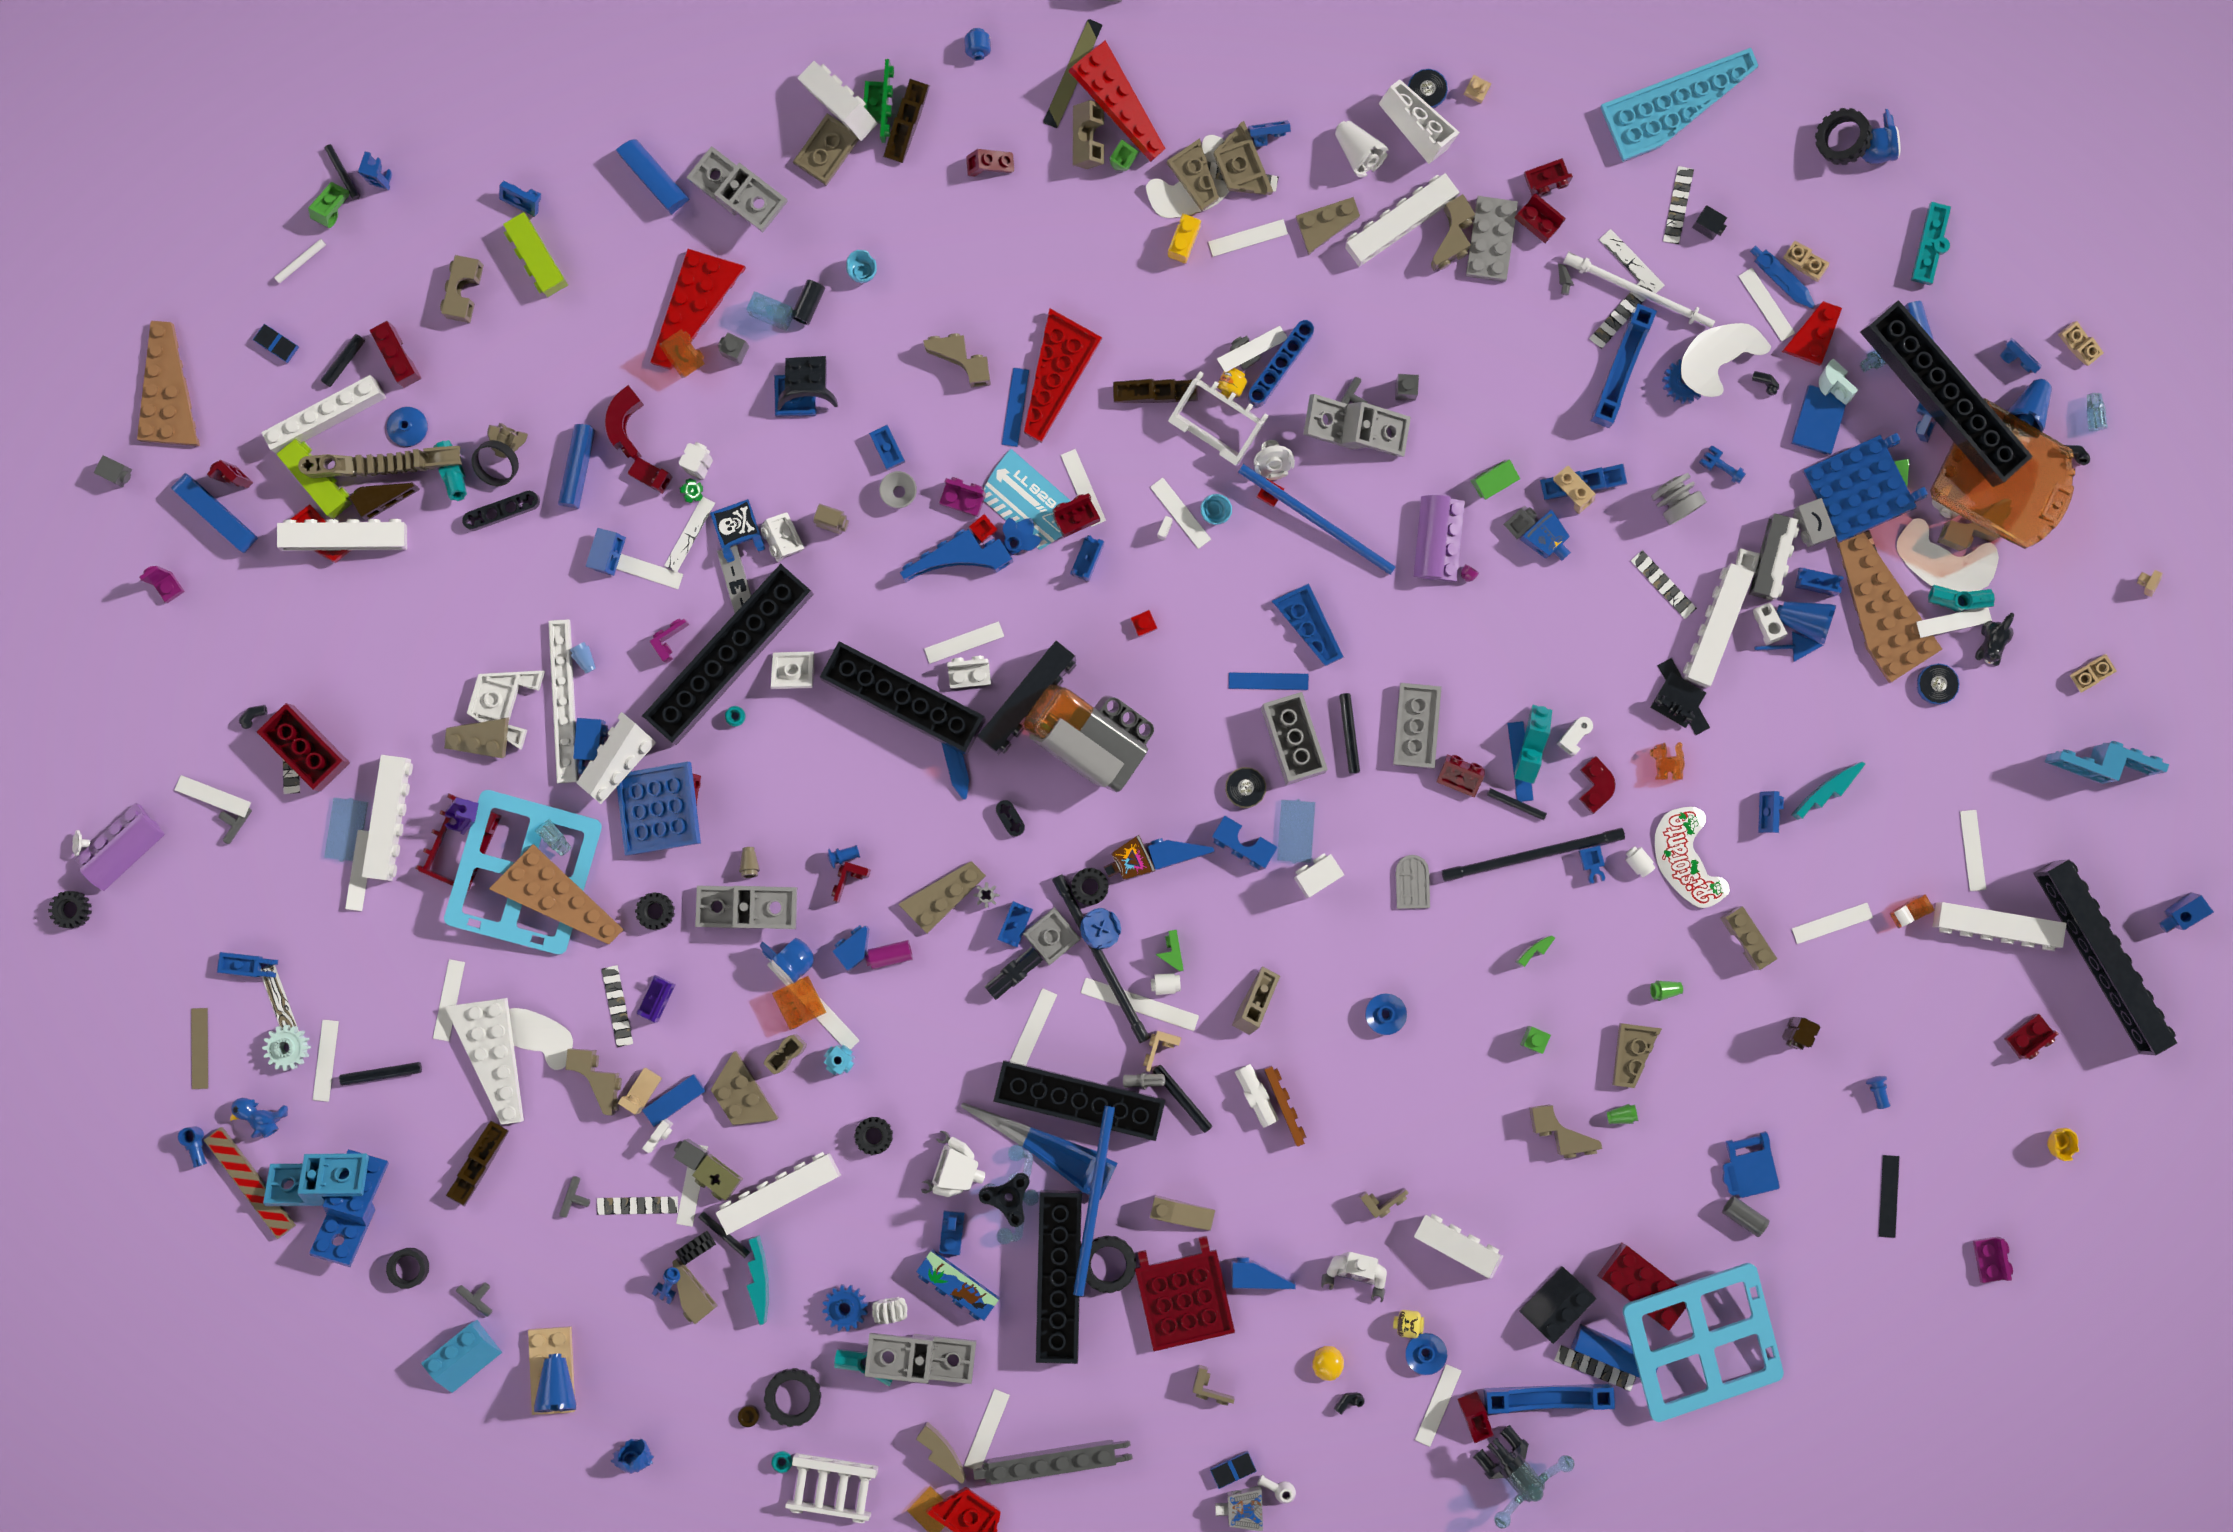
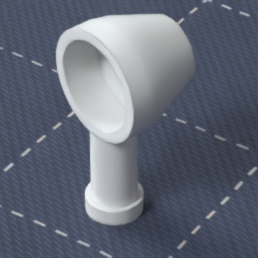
M1263 1475L1258 1480L1257 1485H1262L1275 1492V1497L1279 1502L1288 1504L1294 1500L1296 1490L1290 1482L1283 1481L1277 1484ZM1285 1491H1288L1290 1493L1289 1497L1284 1498L1282 1496V1494Z

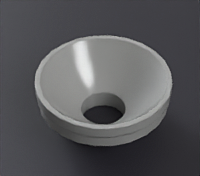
M891 472L880 483V496L892 508L907 507L916 497V483L905 472ZM898 486L905 489V495L901 498H897L893 494L894 489Z

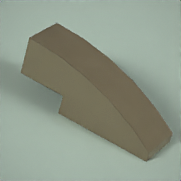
M927 1422L916 1440L932 1451L928 1458L931 1462L963 1484L966 1475L958 1456L943 1435Z

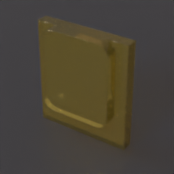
M930 1486L912 1504L907 1512L927 1532H940L945 1527L926 1513L929 1507L944 1499Z

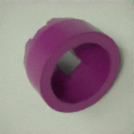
M1465 564L1461 571V577L1466 582L1473 581L1479 574L1478 571Z

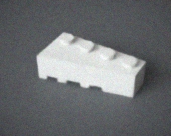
M813 61L799 75V81L862 141L878 124L864 108L866 103L858 95L853 97L854 92L847 85L841 86L843 82L835 74L830 76L831 71L824 64L820 66Z
M1401 80L1391 85L1379 102L1382 109L1428 164L1448 150L1460 133Z
M622 712L618 716L619 722L617 725L609 730L608 734L610 736L605 744H601L597 749V757L589 762L577 781V784L600 804L603 803L656 744L647 733Z
M1433 1213L1431 1216H1424L1414 1238L1485 1277L1493 1278L1504 1257L1498 1253L1499 1249L1490 1244L1487 1247L1480 1244V1239L1471 1234L1468 1237L1460 1233L1462 1229L1453 1224H1450V1226L1443 1224V1219Z

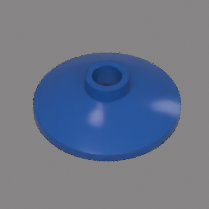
M402 407L395 410L387 422L389 437L393 442L403 447L419 444L426 436L428 430V423L424 414L413 407ZM404 422H408L407 428H402Z
M1384 993L1375 996L1369 1001L1365 1017L1373 1031L1382 1035H1391L1401 1030L1407 1019V1010L1400 998L1393 994ZM1384 1010H1387L1389 1012V1016L1387 1018L1382 1017V1012Z
M1431 1333L1419 1334L1418 1338H1412L1407 1344L1405 1351L1406 1361L1409 1367L1416 1373L1432 1375L1440 1371L1445 1365L1447 1348L1438 1336ZM1428 1349L1429 1353L1422 1355V1350Z

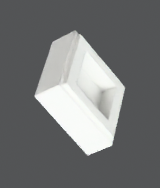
M1165 516L1157 538L1161 540L1166 539L1173 522L1172 518Z
M1740 548L1735 565L1753 571L1755 574L1760 553Z

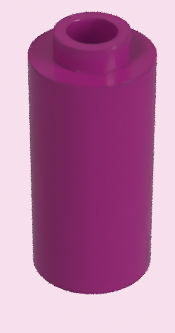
M909 940L868 949V954H865L867 966H871L873 970L913 960Z

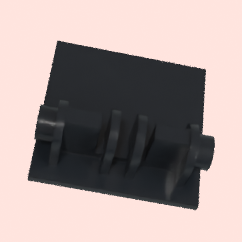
M1670 672L1650 708L1686 728L1689 722H1692L1694 719V714L1705 697L1706 692Z

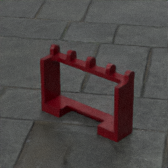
M448 793L447 797L451 799L452 802L457 797L450 793ZM441 810L440 814L445 816L446 812ZM493 811L490 813L481 843L480 852L482 854L486 853L502 815ZM445 816L446 818L440 831L432 829L431 833L437 835L432 849L424 848L423 850L424 853L429 854L425 865H417L415 869L453 886L455 880L429 870L448 829L445 824L450 823L452 818ZM475 868L473 871L468 891L473 883V880L479 868Z

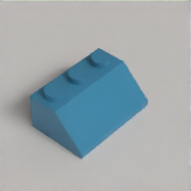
M476 1320L466 1326L421 1364L434 1381L453 1393L497 1358L502 1351L479 1321Z

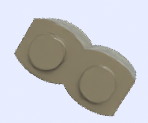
M823 504L818 505L813 520L817 527L840 535L842 531L846 532L849 520L844 515V511Z
M797 1034L790 1035L782 1041L778 1050L771 1052L766 1057L764 1065L773 1074L781 1073L788 1068L792 1059L803 1053L807 1044Z

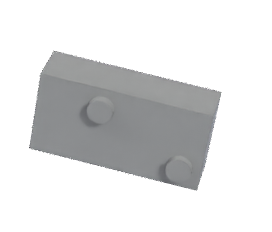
M1296 693L1264 703L1261 706V711L1285 784L1289 785L1325 774L1328 769L1303 693Z

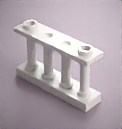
M799 1453L794 1455L792 1466H797L799 1470L794 1500L789 1499L785 1508L790 1509L793 1513L807 1511L852 1518V1521L856 1523L869 1521L871 1512L865 1511L868 1485L872 1478H876L879 1466ZM810 1468L818 1469L819 1473L815 1503L802 1501L806 1474ZM830 1472H837L840 1476L836 1506L823 1505L827 1476ZM851 1475L859 1476V1479H861L856 1510L844 1508L848 1477H851Z

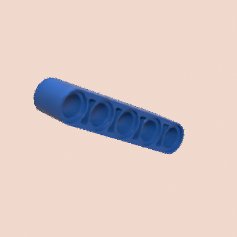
M1302 320L1296 325L1251 387L1248 401L1253 407L1259 408L1265 404L1312 339L1314 326L1310 321ZM1307 328L1310 333L1302 335L1299 329ZM1295 344L1298 350L1290 351L1287 346ZM1283 360L1286 362V366L1280 368L1276 365V362ZM1267 376H1271L1274 378L1275 382L1272 384H1267L1264 381V378ZM1259 392L1263 398L1261 400H1254L1252 394Z
M184 473L171 487L176 494L242 553H245L258 539L250 529L187 473Z

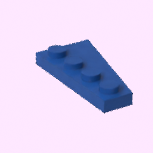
M1309 583L1272 601L1325 666L1344 658Z

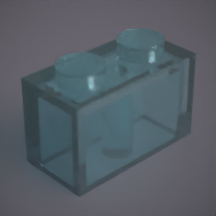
M754 291L746 309L751 317L787 331L792 321V307Z

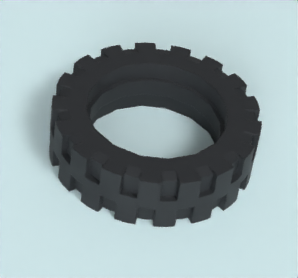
M1840 108L1839 111L1834 110L1830 112L1831 115L1825 116L1822 119L1823 122L1821 124L1819 123L1817 127L1818 132L1815 133V139L1817 140L1815 144L1818 151L1827 161H1831L1836 165L1839 163L1847 165L1848 162H1856L1857 158L1863 157L1866 154V149H1869L1871 146L1870 140L1873 139L1871 131L1873 130L1867 118L1860 111L1857 112L1853 108H1849V110L1846 108ZM1844 122H1854L1859 126V137L1853 146L1844 151L1831 150L1828 145L1830 133L1837 125Z
M1105 1235L1094 1239L1086 1282L1090 1287L1102 1293H1114L1129 1285L1135 1275L1136 1257L1131 1246L1125 1240L1116 1236ZM1104 1247L1118 1249L1126 1260V1269L1123 1275L1112 1282L1098 1279L1091 1268L1093 1255Z
M798 1368L785 1369L776 1374L765 1389V1409L769 1412L771 1419L776 1420L782 1426L783 1424L787 1425V1427L803 1425L815 1415L821 1403L820 1385L815 1381V1377L808 1374L806 1370H799ZM788 1380L802 1382L810 1393L808 1407L796 1415L784 1413L776 1403L778 1387Z

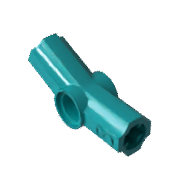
M450 440L438 442L433 447L453 445ZM462 465L438 467L450 500H463L467 495L463 479L465 472Z
M1933 585L1928 595L1929 603L1950 608L1955 612L1994 607L1995 601L1992 589L1959 592ZM1958 597L1964 600V606L1958 604Z
M837 1349L834 1368L860 1371L865 1374L866 1367L863 1366L862 1359L867 1357V1352ZM875 1378L887 1386H890L893 1381L891 1379Z

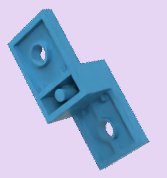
M2116 741L2094 746L2090 758L2077 757L2075 752L2064 749L2063 751L2047 754L2045 763L2102 784L2119 781L2124 766L2147 775L2166 773L2169 764L2164 763L2160 757L2145 756L2143 751L2134 748L2126 749L2122 743Z
M367 1153L304 1154L303 1164H270L263 1204L265 1206H323L326 1197L363 1196L369 1156ZM349 1171L347 1178L339 1179L341 1172ZM287 1181H294L291 1188L284 1189V1184Z

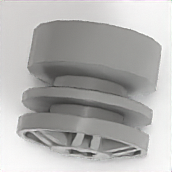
M1689 473L1669 480L1651 496L1653 500L1663 497L1664 500L1659 502L1657 507L1669 506L1663 513L1669 525L1676 523L1707 503L1700 491L1690 494L1689 490L1695 485L1694 481L1685 486L1684 482L1691 478Z

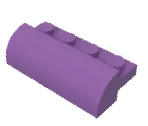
M1443 495L1421 496L1413 577L1457 582L1465 501L1451 499L1450 496Z
M135 803L75 860L81 867L79 871L94 886L105 891L165 834L156 821L150 819L142 806Z

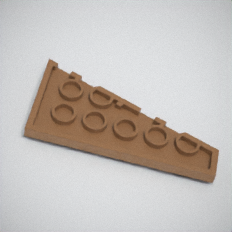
M151 321L137 440L200 446L195 431L196 424L192 417V406L186 378L183 375V364L179 357L175 327L171 322Z
M534 844L489 888L498 894L607 944H610L624 930Z

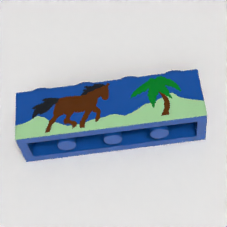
M933 1249L916 1271L919 1274L918 1278L926 1284L931 1282L936 1286L935 1290L943 1296L949 1295L953 1298L952 1302L959 1308L964 1306L970 1310L969 1314L978 1321L980 1319L985 1321L1000 1299L999 1296Z

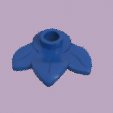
M1008 518L1003 525V533L1005 535L1004 546L1009 553L1016 554L1021 550L1031 551L1040 544L1042 539L1037 535H1033L1034 522L1032 518L1023 519L1018 523L1012 518ZM1016 540L1018 545L1011 547V541Z

